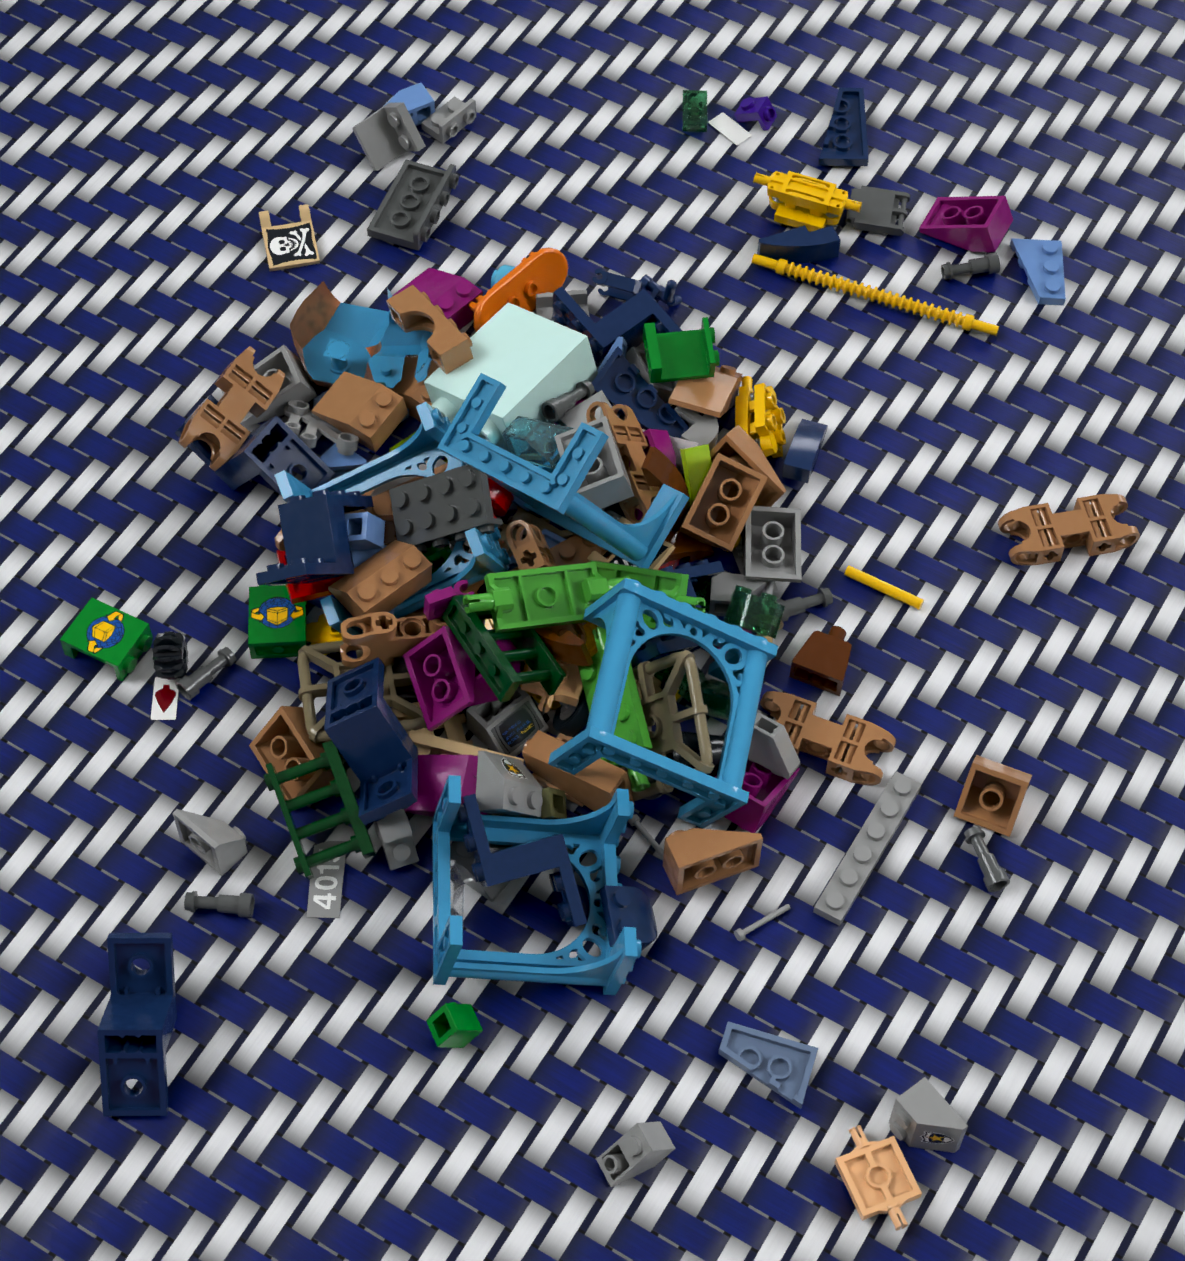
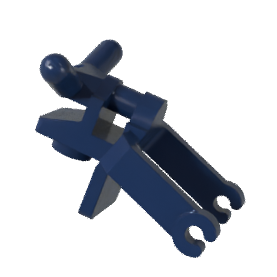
M603 269L595 270L596 275L603 276L602 279L592 278L596 285L608 287L607 291H603L601 288L598 289L599 294L603 297L627 301L645 289L652 292L650 296L657 303L661 300L667 306L672 307L682 302L681 296L675 295L677 283L674 280H669L665 288L654 282L647 274L638 281L606 272Z

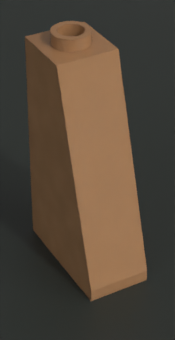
M538 730L533 738L525 743L522 754L527 769L560 790L565 791L566 794L591 810L597 811L610 803L617 788L629 789V801L634 803L627 771L599 758L573 775L548 764L550 753L561 747L565 742Z

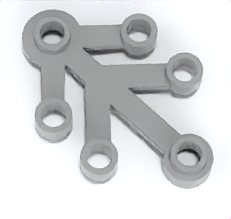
M290 400L288 406L284 408V414L289 417V421L285 422V424L297 436H299L301 428L299 423L305 422L307 424L305 433L301 434L300 439L309 448L316 447V433L318 431L336 443L338 452L342 455L350 456L357 450L358 436L351 433H343L314 415L309 410L308 403L301 400Z

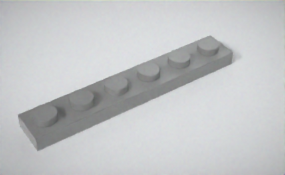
M895 771L814 906V913L838 926L841 925L918 795L922 786L921 783Z

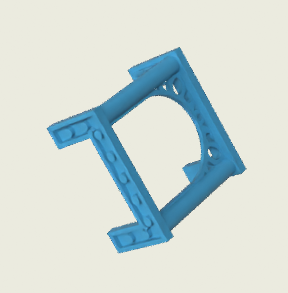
M480 373L437 448L485 473L488 478L524 501V507L636 567L649 568L689 497L663 483L640 523H620L577 492L609 436L581 422L561 458L557 448L549 460L536 466L478 436L506 389V386L501 382Z
M427 402L416 406L421 419L418 430L409 440L393 451L312 490L285 470L275 474V478L283 500L289 503V497L305 495L306 498L313 497L312 492L319 490H329V492L345 490V493L360 491L362 495L394 479L409 476L426 478L435 475V464L442 457H446L448 460L445 471L467 464L437 448L451 422L447 417L443 418L438 408L433 409ZM425 461H427V469L420 470L419 465H426ZM475 527L465 531L464 533L473 554L467 553L464 550L463 544L465 541L456 542L446 562L432 574V582L396 606L394 616L402 618L423 608L425 595L433 590L444 589L450 586L454 589L455 584L460 580H467L468 586L483 580L489 573L510 571L508 564L511 563V560L505 548L501 549L498 539H501L498 528H494L495 532L491 534H483ZM459 556H462L464 559L468 560V562L464 563V561H461L458 565H456V559ZM328 596L320 600L329 626L341 633L340 624L348 618H353V616L337 599ZM353 626L347 629V632L351 635H360L364 633L363 630L357 626Z
M623 579L585 609L584 620L606 629L605 649L589 718L584 731L550 753L548 764L575 775L601 757L696 796L695 799L679 808L677 818L704 828L748 802L749 792L743 790L742 785L766 664L769 660L776 657L778 646L768 642L764 637L755 636L744 631L737 625H730L721 621L713 614L703 613L688 603L672 599L664 592L654 591L643 586L637 580ZM643 614L654 618L656 623L654 630L645 624ZM637 629L642 632V636L635 635ZM672 635L683 637L698 644L715 660L709 665L708 674L728 684L730 713L716 778L614 735L631 660L637 649L651 638Z
M448 775L433 816V984L446 985L449 977L603 986V995H616L620 986L625 984L628 972L633 970L636 958H640L642 949L641 940L637 939L636 927H623L614 946L610 947L600 897V890L604 886H622L617 880V874H619L621 868V858L616 856V847H618L621 833L626 831L628 819H632L634 813V803L629 801V789L617 788L610 803L592 813L573 818L535 819L481 814L489 844L515 846L554 834H563L566 848L573 850L574 847H578L574 854L568 853L572 868L580 876L586 888L589 900V914L587 924L581 934L572 943L554 952L526 954L462 950V916L451 915L450 841L464 842L463 835L468 833L465 822L459 823L457 818L461 805V776ZM592 852L597 857L596 863L588 867L581 865L579 857L584 853ZM598 871L595 878L597 882H594L590 879V874ZM598 901L599 907L595 906L593 902ZM592 927H599L598 935L592 932ZM591 941L599 947L601 955L594 957L588 954L583 948V942ZM571 952H577V957H569Z

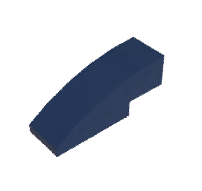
M804 225L759 239L757 254L775 260L782 258L788 260V263L823 261L839 256L841 239L833 226L809 232Z
M806 419L801 420L785 458L782 477L804 483L809 482L828 425Z

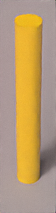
M850 565L845 570V576L920 610L924 603L923 599Z

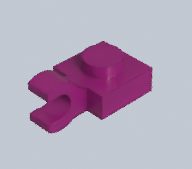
M460 580L455 584L454 589L450 586L444 589L433 590L425 595L423 612L427 620L430 621L441 617L454 596L475 594L473 591L469 593L461 592L468 589V581Z

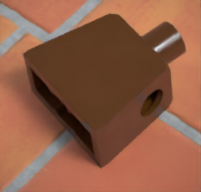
M832 626L828 634L814 631L793 658L789 677L840 696L852 648L849 642L844 641L847 634L846 631L839 626Z

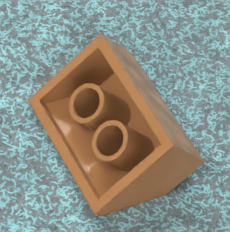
M717 453L679 532L701 543L732 552L768 477Z
M395 540L354 569V574L343 576L328 587V590L353 617L367 613L389 612L432 582V563L414 545Z
M281 706L249 745L266 773H268L266 764L272 763L278 773L321 757L320 753L325 752L322 745L325 742L315 743L309 739L305 727L303 707ZM323 768L282 783L281 786L286 800H290L330 785V781L335 780L331 769L326 770Z

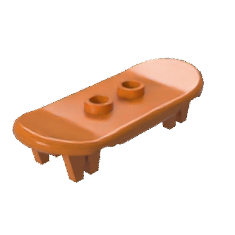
M541 248L538 252L529 253L528 258H523L519 265L493 285L484 296L479 295L476 297L477 303L470 302L468 305L474 311L475 332L508 302L533 312L536 309V294L553 293L564 284L568 274V263L564 254L554 248Z

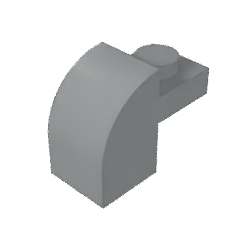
M677 406L675 408L676 413L690 427L681 435V439L699 443L698 445L709 444V450L711 451L718 440L719 424L717 418L707 414L701 416L697 411Z
M404 809L388 814L382 820L373 821L390 870L419 861L412 838L413 833Z

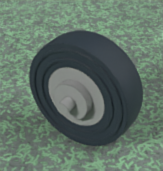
M584 689L577 707L560 702L561 706L556 710L553 718V727L559 733L571 737L582 730L587 724L589 709Z

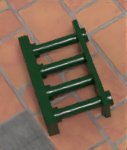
M457 595L452 598L442 617L500 702L510 701L519 685L540 682L548 695H554L566 674L534 629L495 633V629L487 630L481 620L492 619L490 610L467 614L464 608L468 607V605H463L464 596ZM510 639L517 650L501 651L495 641ZM525 660L532 670L516 673L510 662Z
M332 740L322 744L325 752L320 753L321 757L278 773L273 764L269 763L266 764L268 773L264 774L269 791L275 790L298 855V857L293 858L299 875L305 874L308 880L314 878L311 867L355 851L357 854L362 852L365 859L376 855L367 827L359 818V805L340 753ZM323 768L332 770L335 780L330 781V785L286 800L281 786L282 783ZM334 795L336 798L342 797L345 807L340 809L341 812L296 828L291 814L292 811ZM344 823L346 826L352 825L355 835L350 837L351 840L306 856L301 839Z

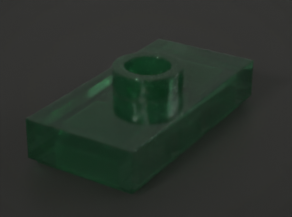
M683 90L682 132H707V91Z

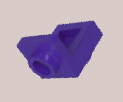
M768 96L744 99L734 116L737 122L758 120L763 131H766L773 124L777 114Z

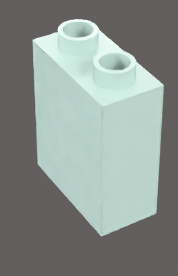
M508 302L470 337L473 344L470 347L473 359L447 375L439 367L424 381L432 403L431 407L433 409L438 408L443 418L447 417L451 423L480 373L504 384L506 389L478 436L517 456L550 423L542 414V404L551 398H558L564 393L573 392L576 390V385L581 381L588 380L592 382L597 376L598 371L586 335Z

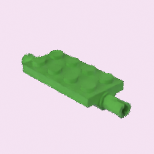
M590 561L596 562L597 571L602 577L605 576L607 579L629 576L631 579L639 581L643 586L654 591L664 592L672 599L688 603L693 608L703 613L705 612V608L696 607V605L706 606L704 598L686 596L688 574L602 561ZM643 614L645 624L649 628L655 629L656 623L654 618Z
M596 562L489 573L484 577L487 593L466 594L463 597V605H468V607L464 608L467 614L490 610L495 633L588 622L583 619L586 608L623 579L631 578L629 576L607 579L605 576L602 577L597 571Z
M599 626L592 630L598 651L591 657L593 664L590 666H578L589 713L606 643V629ZM630 663L614 735L650 750L652 749V744ZM601 757L602 760L612 765H615L619 768L624 767L622 765H619L615 762H612L608 759ZM627 768L632 791H643L651 786L646 775Z

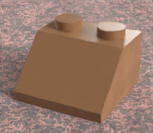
M976 755L968 773L954 817L1010 837L1032 775Z

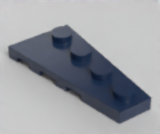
M839 88L818 166H868L864 88Z
M617 347L592 381L595 388L594 394L602 390L612 407L616 404L629 406L633 410L642 429L666 430L669 436L681 438V435L690 427L669 403H665L658 396V391L652 384L649 385L639 374L640 370L634 364H630L623 356L624 352ZM620 409L618 412L625 417V412L623 409Z

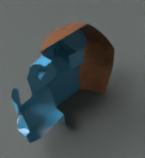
M324 281L302 302L290 323L294 345L310 379L318 386L330 389L340 375L346 371L380 383L387 388H394L401 381L405 356L414 354L419 355L415 371L417 383L425 380L428 375L432 359L429 358L430 351L426 341L431 337L432 332L417 330L405 333L392 319L390 311L341 303L330 292ZM387 288L388 299H389V298L392 297V293H391V292L389 291V289Z

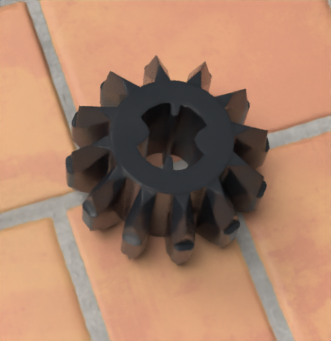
M174 631L158 633L153 641L154 648L152 649L154 669L157 677L168 680L182 678L188 670L187 664L189 662L185 636Z

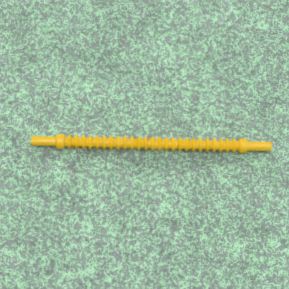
M754 254L752 258V264L773 269L776 274L784 275L786 273L788 277H791V275L795 279L800 277L801 281L807 279L809 284L814 281L816 286L820 283L823 288L827 285L830 290L832 288H836L837 292L843 290V294L850 292V296L857 294V298L863 296L864 300L870 298L871 302L877 300L878 304L884 302L885 306L889 304L892 305V308L898 306L900 311L904 308L907 313L910 310L913 311V315L920 313V317L927 315V319H930V317H934V321L941 319V323L945 321L948 322V325L954 323L955 327L960 325L963 330L970 331L974 329L994 336L997 335L999 326L974 319V315L966 314L963 316L962 312L956 314L955 310L949 312L948 308L942 310L940 305L935 308L933 303L929 306L926 301L920 303L919 299L913 301L912 297L906 299L905 295L899 297V293L892 295V291L885 293V289L879 291L878 287L872 289L871 285L867 287L864 286V283L858 285L856 280L851 283L849 278L845 281L842 276L836 278L835 274L829 276L828 272L822 274V270H819V272H815V268L808 270V266H805V268H802L801 264L795 266L794 262L789 264L788 260L782 258L775 260L758 254Z

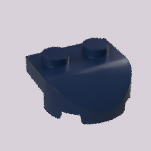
M604 886L600 890L610 947L614 946L623 927H636L637 939L641 940V951L657 938V926L653 908L649 898L642 890L629 886Z

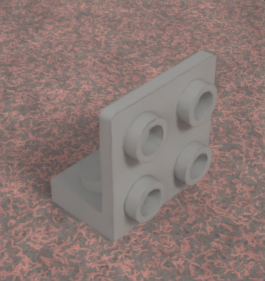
M404 102L388 103L353 127V131L375 171L380 170L406 151H420L426 147Z

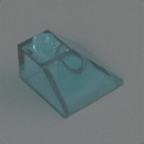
M518 416L502 434L510 453L532 464L555 469L560 460V455L554 436L574 428L541 419Z

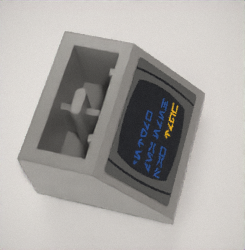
M520 686L510 701L500 702L496 700L474 705L466 710L467 728L483 744L495 752L516 757L523 751L525 743L532 739L538 730L544 733L549 731V727L526 691L521 690Z

